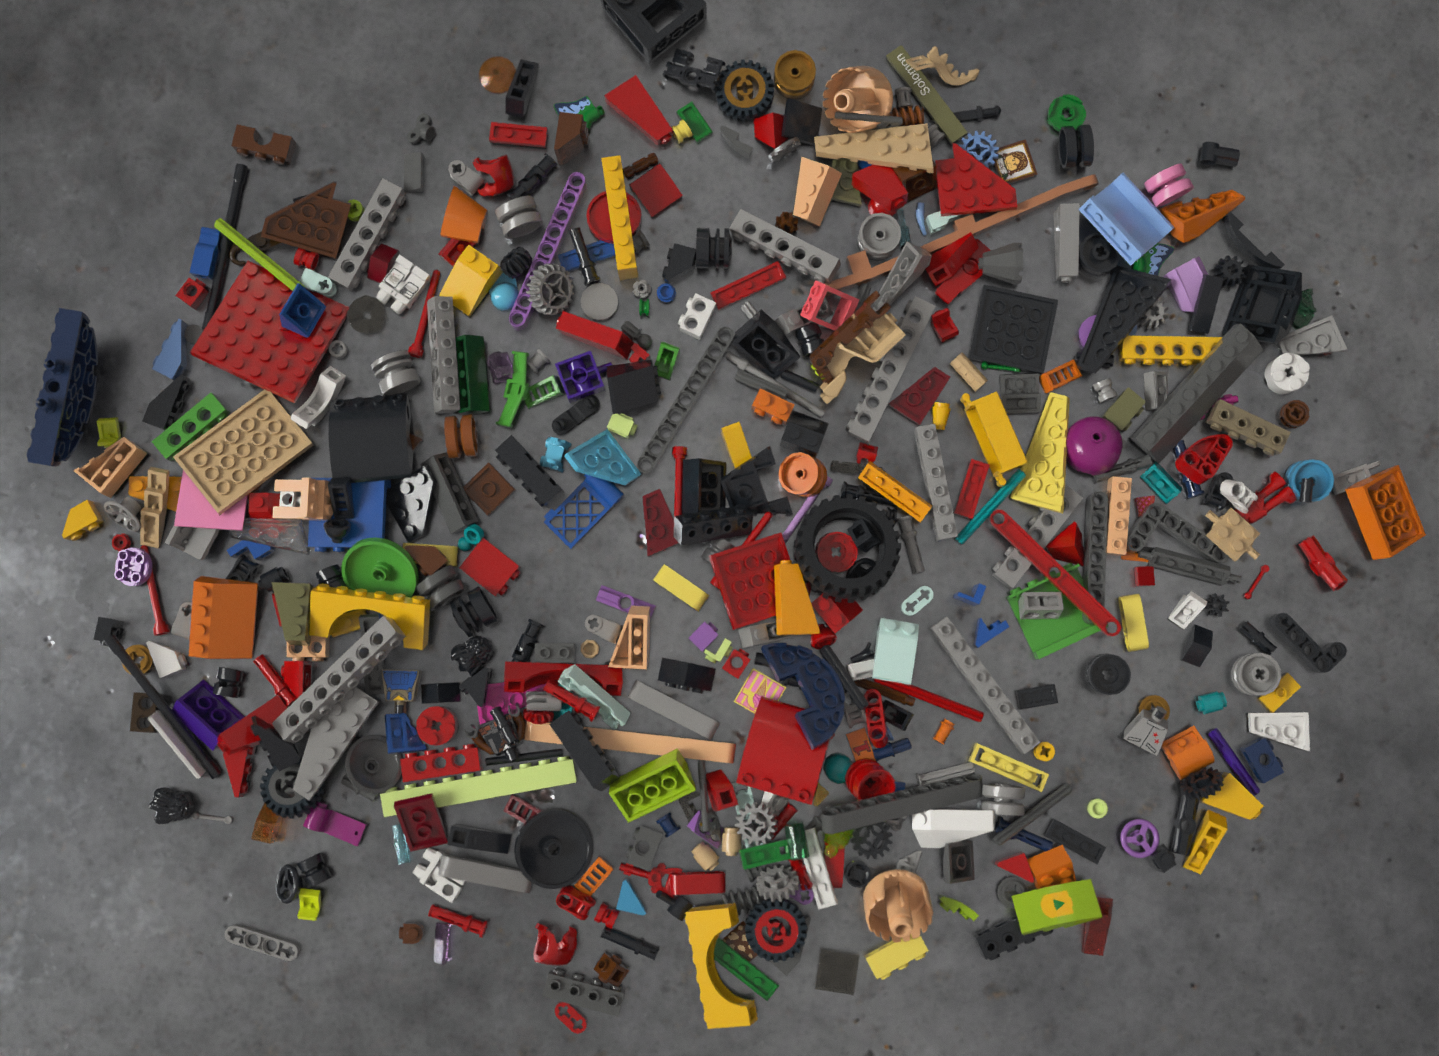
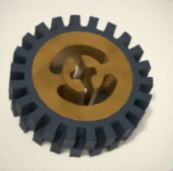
M745 59L741 60V63L734 61L732 66L728 64L726 70L720 72L721 82L716 92L718 105L721 106V110L725 111L728 117L733 116L734 120L740 118L744 122L745 119L753 121L754 117H761V114H765L767 108L771 107L774 98V82L771 79L770 72L767 73V69L764 66L762 68L760 63L756 62V64H753V60L745 62ZM752 82H754L759 89L757 96L753 99ZM736 83L738 99H736L731 92L733 86Z

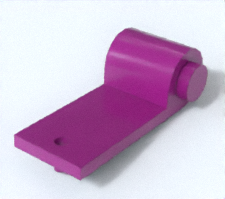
M321 801L316 802L317 807L315 809L312 807L309 809L310 813L306 816L303 824L304 827L313 831L324 832L359 846L367 824L327 808L328 804Z

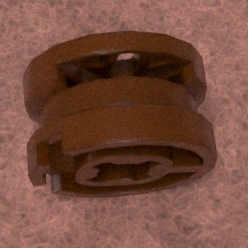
M1293 400L1281 408L1279 419L1285 427L1295 429L1308 421L1310 410L1304 402Z

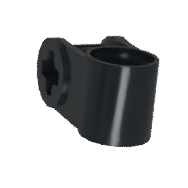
M1227 472L1216 474L1212 478L1209 489L1204 496L1203 504L1209 503L1218 507V510H1223L1228 499L1220 492L1219 478L1222 476L1226 480H1233L1232 475Z
M242 554L235 562L226 579L234 580L239 578L240 581L249 582L257 573L260 564L251 562L246 558V555Z

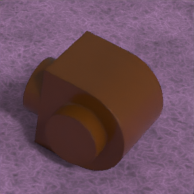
M405 922L403 927L399 929V939H403V944L418 943L425 935V928L419 922Z

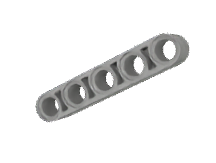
M637 680L627 696L631 700L712 740L720 722Z
M450 855L442 856L438 872L439 876L524 893H530L532 882L519 869Z

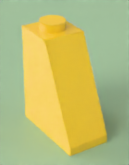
M736 422L721 428L723 440L733 467L736 469L752 458L741 424Z
M1228 772L1222 774L1224 786L1220 787L1221 791H1215L1216 795H1209L1208 799L1203 797L1200 800L1203 804L1248 820L1257 818L1261 814V808L1263 807Z

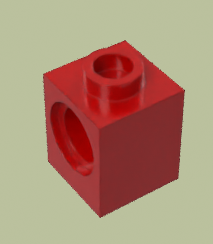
M189 277L175 296L197 310L209 294V291L205 289L206 284L199 279L194 281ZM197 288L196 295L190 296L191 290Z
M741 648L738 651L734 649L722 669L738 679L751 660L748 658L749 654ZM740 657L743 665L740 668L733 667L731 663L733 658Z

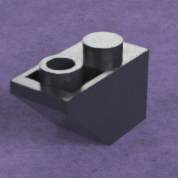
M674 243L673 249L670 248L668 251L667 259L670 260L668 267L665 266L662 273L665 283L670 284L692 272L696 258L695 248Z

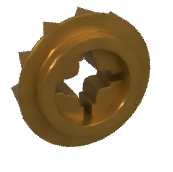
M132 645L125 650L133 661L136 659V655L144 657L140 661V666L136 663L143 674L151 669L153 660L148 647ZM122 663V666L125 669V671L131 674Z
M1151 695L1141 701L1138 707L1139 713L1143 709L1151 710L1152 705L1154 708L1160 706L1167 711L1163 719H1168L1170 708L1164 698Z

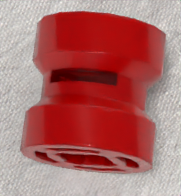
M298 248L293 263L294 265L305 266L310 270H314L319 260V254L315 252L309 253L305 249Z
M602 902L594 921L602 922L611 929L620 911L610 909L608 905Z

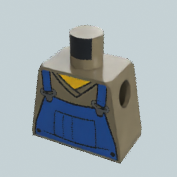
M382 670L385 700L395 701L394 713H406V702L416 701L422 671Z

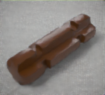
M655 153L647 155V158L643 157L632 163V166L623 168V172L627 178L634 176V173L637 174L650 167V164L658 163V157Z

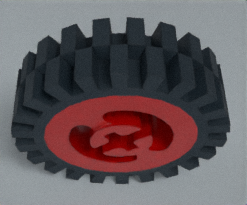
M771 898L767 901L765 899L762 900V903L756 904L755 908L750 910L749 917L746 918L745 935L752 951L761 959L763 957L769 962L770 960L778 962V960L787 961V958H793L796 952L799 953L801 946L805 944L804 940L807 938L805 918L798 907L789 900L782 899V902H779L778 899L771 902ZM775 916L786 919L789 922L790 931L786 933L783 923L780 924L778 919H769ZM779 926L780 932L778 933L775 931L773 933L772 928H777ZM766 927L769 937L772 935L773 940H783L778 943L767 941L762 936V928Z

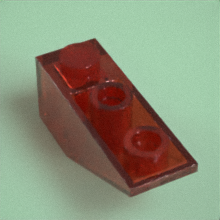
M1096 895L1102 918L1086 922L1083 953L1103 956L1111 922L1113 899L1108 896Z

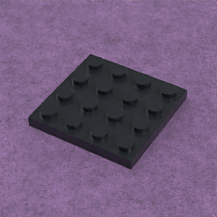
M983 285L968 358L970 360L1017 368L1022 371L1042 375L1045 370L1058 300Z

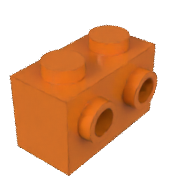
M760 388L751 409L759 416L764 417L765 415L770 417L771 421L776 424L786 425L795 404Z

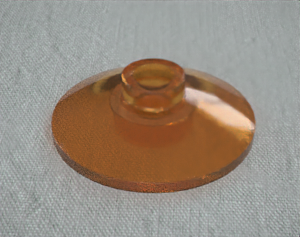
M491 57L480 67L479 79L487 91L504 93L509 90L516 69L512 62L504 57ZM499 70L500 74L494 75V71Z

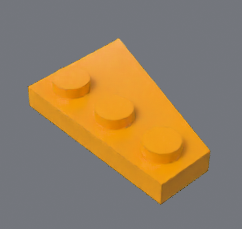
M129 476L128 495L144 500V490L148 487V476ZM169 477L167 509L177 510L182 477Z

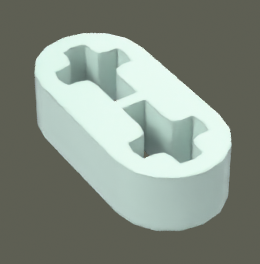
M922 586L905 599L901 604L903 614L913 616L933 599L932 589L928 586ZM921 590L929 592L927 595L928 599L923 598L920 601L917 599L921 596ZM916 601L917 604L913 607L914 611L907 612L905 610L907 608L906 603L911 604Z

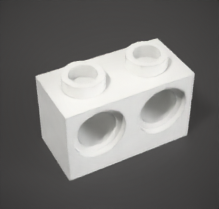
M695 293L693 298H689L686 304L688 310L685 315H681L678 325H680L679 329L681 332L701 340L716 308V302ZM703 304L706 308L699 312L695 309V306ZM692 320L697 322V326L693 329L687 326V323Z

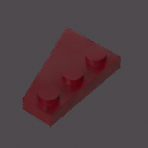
M934 367L888 403V406L920 425L947 384L950 376Z
M661 489L642 496L648 557L679 544L673 537L674 519Z

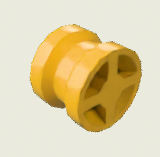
M1040 742L1033 748V753L1036 759L1040 761H1050L1055 755V749L1049 742Z

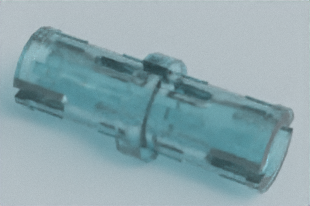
M392 825L395 841L393 847H396L398 865L409 863L408 844L401 825Z

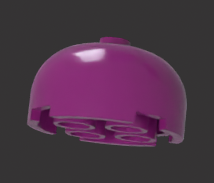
M1090 416L1076 421L1067 433L1066 460L1078 472L1081 471L1092 475L1108 472L1116 465L1122 453L1123 442L1119 430L1112 422L1102 417Z

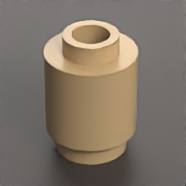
M725 827L724 832H722V852H726V856H737V852L741 849V834H737L740 830L738 827Z
M703 841L691 851L694 854V859L704 870L709 869L711 871L719 864L717 861L719 859L718 855Z

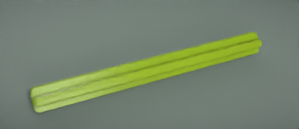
M222 218L215 221L214 227L292 291L297 283H300Z

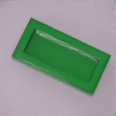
M692 101L676 111L679 118L683 119L689 126L693 134L692 137L697 144L713 134V131Z

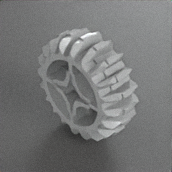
M546 263L544 266H538V270H533L534 276H530L531 282L526 284L529 287L526 293L530 294L527 300L532 302L531 306L536 308V311L545 315H556L563 312V308H569L568 302H573L570 297L575 294L572 292V288L575 286L571 284L573 278L569 277L570 272L566 271L563 266L554 263Z

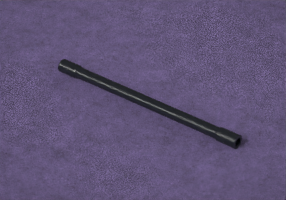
M236 164L233 186L225 220L233 228L247 172V166L243 164ZM223 234L202 329H205L211 320L219 302L231 240Z
M112 634L103 640L200 761L208 775L214 779L222 772L197 743L125 651L124 646L117 637Z

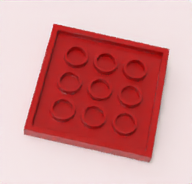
M777 533L709 556L733 630L776 616L774 566L780 564V561L790 560L782 533Z

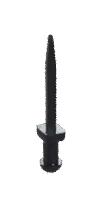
M998 105L986 109L976 106L974 110L954 112L953 114L959 121L970 119L981 121L984 116H999L1001 108ZM932 118L929 119L930 123H935Z

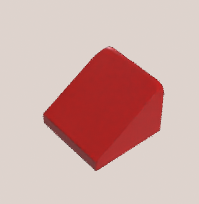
M1134 567L1135 587L1155 586L1154 567Z

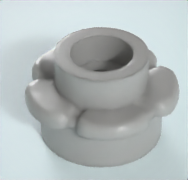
M646 280L636 281L633 285V293L637 297L646 298L651 292V285Z

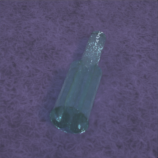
M899 209L900 245L903 248L907 241L911 243L909 226L905 224L904 211Z

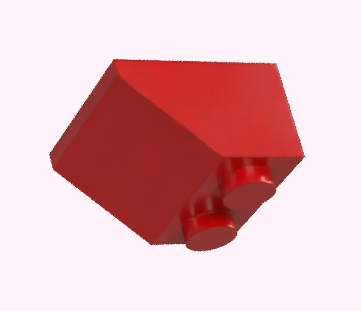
M823 594L811 603L814 612L834 634L863 611L856 601L848 603V599H842L841 602H835V597L829 596L828 599L822 597Z

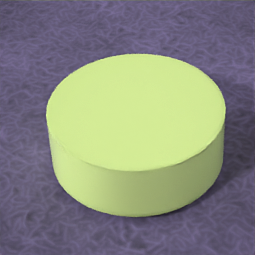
M1092 799L1088 803L1087 811L1094 818H1103L1108 812V806L1101 799Z

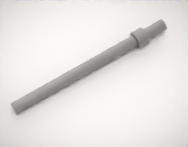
M730 351L725 356V358L738 365L739 369L746 370L756 377L788 390L789 398L822 418L826 412L752 366L745 358L741 359Z

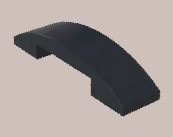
M1231 211L1223 218V223L1230 239L1248 259L1262 267L1281 269L1285 265L1272 251L1265 256L1241 233L1239 229L1244 224Z

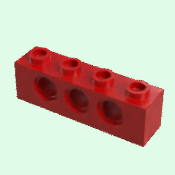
M474 744L463 745L461 750H455V747L443 748L444 752L436 753V750L424 751L425 755L417 756V752L405 754V758L400 759L403 782L481 771L483 766L480 748L475 747ZM458 754H462L465 757L463 765H459L456 762ZM439 757H443L446 760L444 768H440L437 765ZM420 760H424L427 764L424 771L418 768Z

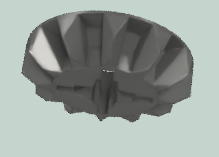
M1018 877L1003 879L998 886L997 896L1000 902L1008 908L1015 907L1012 898L1010 899L1009 897L1010 894L1005 889H1012L1015 886V891L1018 894L1028 892L1026 883Z

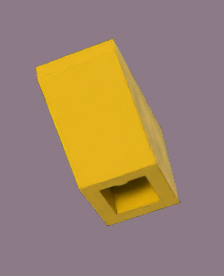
M86 500L70 509L62 533L64 539L78 540L83 536V533L88 530L89 532L96 530L100 527L99 524L104 522L93 501Z

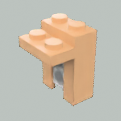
M312 478L275 480L274 491L280 492V507L273 506V518L280 520H330L333 515L328 490V483L330 481ZM292 496V502L289 504V498Z

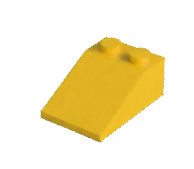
M468 245L457 259L439 296L453 297V306L470 317L503 271L495 262Z

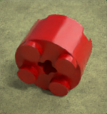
M433 706L425 709L416 721V728L419 737L429 745H443L454 739L459 722L452 710L442 706ZM435 721L441 722L440 730L434 729Z

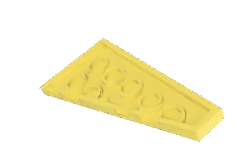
M1050 392L1026 454L1027 463L1021 468L1026 477L1017 485L1010 496L1012 500L1061 514L1064 511L1066 440L1070 398Z

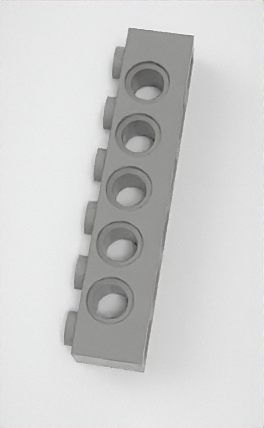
M382 178L328 276L332 282L351 292L353 288L359 285L361 280L359 277L363 271L367 270L371 255L379 247L380 239L386 236L389 223L393 222L397 215V208L402 206L405 201L406 193L401 187ZM385 200H391L389 206H382ZM382 216V220L379 223L373 222L375 217ZM369 232H372V233H373V236H372L371 239H368V240L364 239V237H365V235H366L367 233H369ZM358 249H364L361 256L355 255ZM350 265H354V270L350 273H347V267Z
M740 209L729 228L734 239L740 242L742 240L748 242V245L753 249H761L765 251L764 253L771 258L777 257L786 266L791 267L793 265L798 268L797 270L804 275L810 274L814 276L816 281L823 284L824 282L830 284L841 266L839 258ZM756 229L755 233L747 234L748 230ZM766 237H772L770 242H763ZM783 245L789 246L786 251H780V247ZM798 254H805L803 259H796ZM815 262L822 263L818 268L812 267Z
M434 296L427 301L434 414H452L460 410L453 297Z
M935 424L919 426L914 429L928 503L932 505L930 513L936 542L954 539L958 537L936 426Z
M1065 484L1063 514L1040 508L1039 510L1042 512L1038 517L1035 515L1028 522L1030 527L1026 532L1031 536L1032 531H1038L1040 539L1036 542L1044 549L1083 497ZM1044 516H1049L1052 519L1050 526L1043 522ZM1011 545L1004 553L1006 555L1005 559L1002 562L999 560L993 567L995 572L992 574L993 577L1009 589H1012L1032 564ZM1010 560L1015 561L1017 564L1015 571L1010 570L1008 567Z

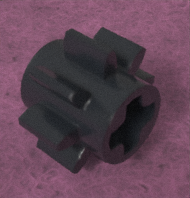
M1214 593L1212 594V599H1205L1208 603L1204 609L1210 611V616L1217 613V616L1221 617L1222 611H1229L1226 607L1230 601L1223 599L1224 594L1217 598V594ZM1220 603L1219 607H1214V604Z

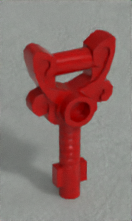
M627 862L626 864L621 863L619 870L623 871L625 875L631 876L633 874L648 879L652 893H657L661 890L672 898L675 897V895L670 894V873L682 872L681 868H666L664 863H659L650 872L634 867ZM665 874H669L666 885L664 887L662 886L661 879L664 877Z

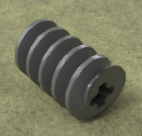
M752 887L751 893L745 888L743 895L740 890H737L736 896L730 891L729 898L722 893L724 904L736 903L738 916L741 915V909L748 914L749 907L753 910L756 904L759 905L763 900V896L759 895V891L755 887Z

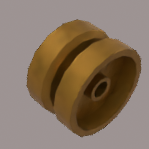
M798 50L787 51L779 57L774 70V83L780 94L786 98L797 99L804 97L811 91L816 74V67L812 58L805 52Z

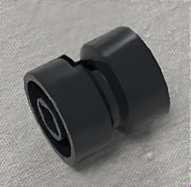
M817 323L802 327L796 331L798 341L803 343L801 349L804 357H810L811 353L824 342V339L820 338L822 332Z
M339 564L324 568L315 574L319 584H328L329 587L334 588L339 586L347 587L344 580L341 579L342 571Z
M218 667L216 675L218 682L214 684L213 694L238 698L240 691L238 683L242 682L244 671Z
M321 852L297 864L301 874L306 875L304 880L308 889L332 878L328 867L323 866L325 861Z
M852 860L844 868V876L851 886L861 888L869 883L871 879L870 869L861 860Z

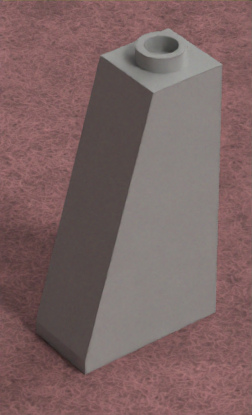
M1079 203L1060 204L1053 214L1056 280H1061L1062 283L1073 282L1078 277Z

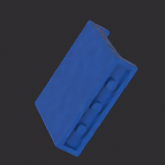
M312 478V479L330 481L332 478ZM391 480L351 483L354 518L346 519L351 523L349 534L342 543H333L324 530L323 525L326 521L309 520L308 547L315 548L316 552H326L327 548L333 549V552H345V549H350L356 542L366 538L385 539L387 488H391ZM339 508V511H347V508Z

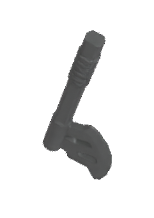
M835 112V118L881 122L876 126L877 129L901 127L903 122L902 117Z
M698 761L702 832H709L711 835H715L718 841H721V827L718 817L713 809H710L708 812L705 761Z

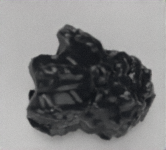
M471 637L464 644H458L451 650V660H456L459 663L458 668L461 672L467 671L473 677L481 670L482 665L491 659L493 654L492 645L488 643L489 641L485 637Z
M166 787L155 790L153 793L154 798L149 804V808L156 811L155 823L168 824L172 820L181 821L190 817L194 805L189 794L178 791L173 792L170 788Z

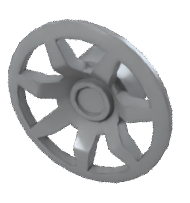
M125 497L120 504L114 501H107L104 504L106 513L115 523L130 531H138L141 525L136 515L141 510V506L134 499Z

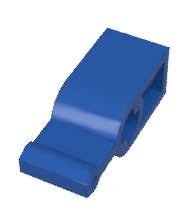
M202 227L199 243L195 247L190 273L194 277L213 280L219 253L218 245L222 233L217 229Z

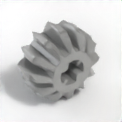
M1157 300L1143 316V321L1140 325L1143 326L1147 323V329H1151L1152 326L1158 329L1160 325H1164L1166 323L1165 319L1169 317V314L1165 313L1169 307L1162 306L1165 301L1162 300L1158 303ZM1152 310L1155 311L1153 316L1150 315Z

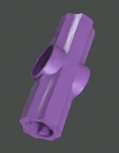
M601 585L596 601L628 613L630 607L627 609L622 608L620 601L623 598H629L631 606L650 607L651 619L655 605Z

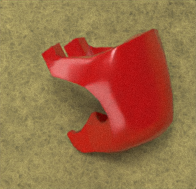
M507 154L493 160H481L480 157H477L472 162L477 171L491 175L495 181L494 183L486 182L482 189H477L481 196H497L513 187L514 175Z
M537 923L535 928L538 929V939L533 954L535 962L557 966L570 963L577 947L576 929L570 926L569 931L564 934L562 941L556 943L553 931Z

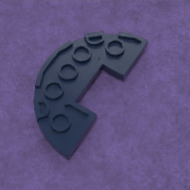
M787 643L763 645L761 650L777 682L795 676L811 707L797 712L795 718L811 749L820 747L833 736L844 715L845 694L837 673L824 658L821 659L806 647L787 645Z

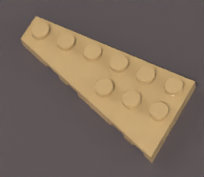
M927 123L814 137L816 157L837 160L847 158L851 159V162L861 160L868 161V164L893 168L903 166L909 167V170L917 171V169H924L928 173H934Z

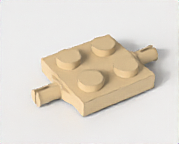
M1230 508L1220 517L1211 510L1207 512L1205 516L1213 522V525L1206 536L1232 560L1237 561L1246 552L1254 560L1259 557L1260 553L1252 545L1260 533L1235 510Z

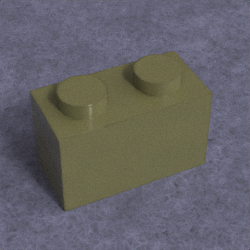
M1128 387L1103 414L1102 418L1112 422L1119 432L1122 430L1126 431L1131 426L1132 422L1130 420L1134 415L1138 417L1145 408L1142 406L1146 401Z

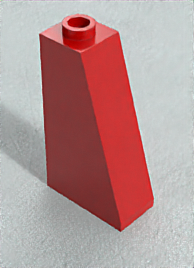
M636 75L604 95L606 103L657 146L667 144L672 140L674 136L673 129Z
M565 311L562 312L556 322V329L562 334L625 360L628 359L631 352L630 348L634 344L622 331Z
M278 695L219 734L217 738L219 748L223 752L226 751L228 755L260 745L259 741L261 739L259 735L255 736L250 727L253 725L251 717L257 716L272 725L287 709V706Z

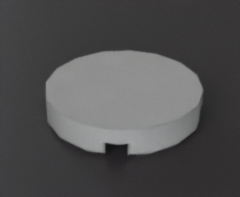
M596 283L588 286L583 292L581 308L584 314L591 320L605 321L616 313L618 296L609 285Z

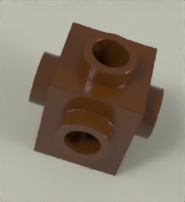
M604 953L594 967V970L599 974L598 978L606 984L609 982L619 987L629 972L622 964L623 960L615 954L610 956Z

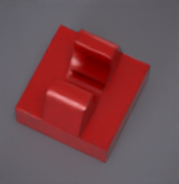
M634 343L630 348L633 352V355L629 358L631 363L641 360L646 361L651 358L650 354L637 343Z
M860 442L857 450V463L860 464L862 458H866L868 462L871 461L873 463L876 460L878 447Z

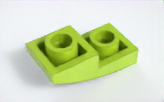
M938 896L941 900L939 905L947 912L951 910L955 913L960 908L959 913L966 920L971 918L973 921L979 916L967 905L952 897Z

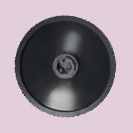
M558 809L545 810L529 818L519 830L514 847L515 860L521 873L533 884L547 889L563 888L577 881L588 868L593 851L592 838L586 825L575 815Z

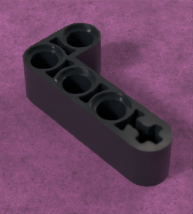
M1286 613L1274 614L1269 620L1270 627L1316 673L1329 672L1347 653L1346 646L1341 642L1328 643L1321 648ZM1292 631L1297 633L1296 641L1291 638ZM1306 645H1308L1311 648V653L1309 655H1307L1304 650ZM1333 646H1336L1338 649L1336 656L1332 653ZM1320 659H1322L1325 664L1323 669H1320L1318 666V662Z

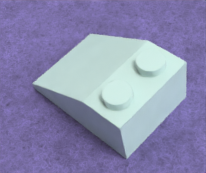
M885 618L880 619L876 637L873 679L911 685L919 624Z

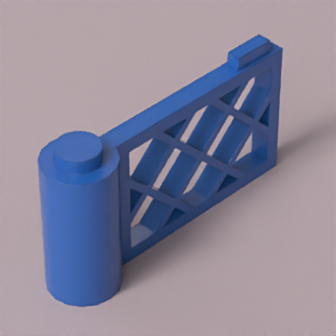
M585 474V480L555 511L551 509L544 516L546 518L544 523L570 549L623 498L624 493L611 481ZM584 487L589 491V500H579V492ZM568 503H576V514H566V505ZM579 503H589V514H579ZM592 503H601L605 509L600 514H592ZM555 516H563V528H555L550 521ZM566 516H576V528H566ZM579 516H590V524L587 527L579 528ZM566 530H576V538L571 543L566 539Z

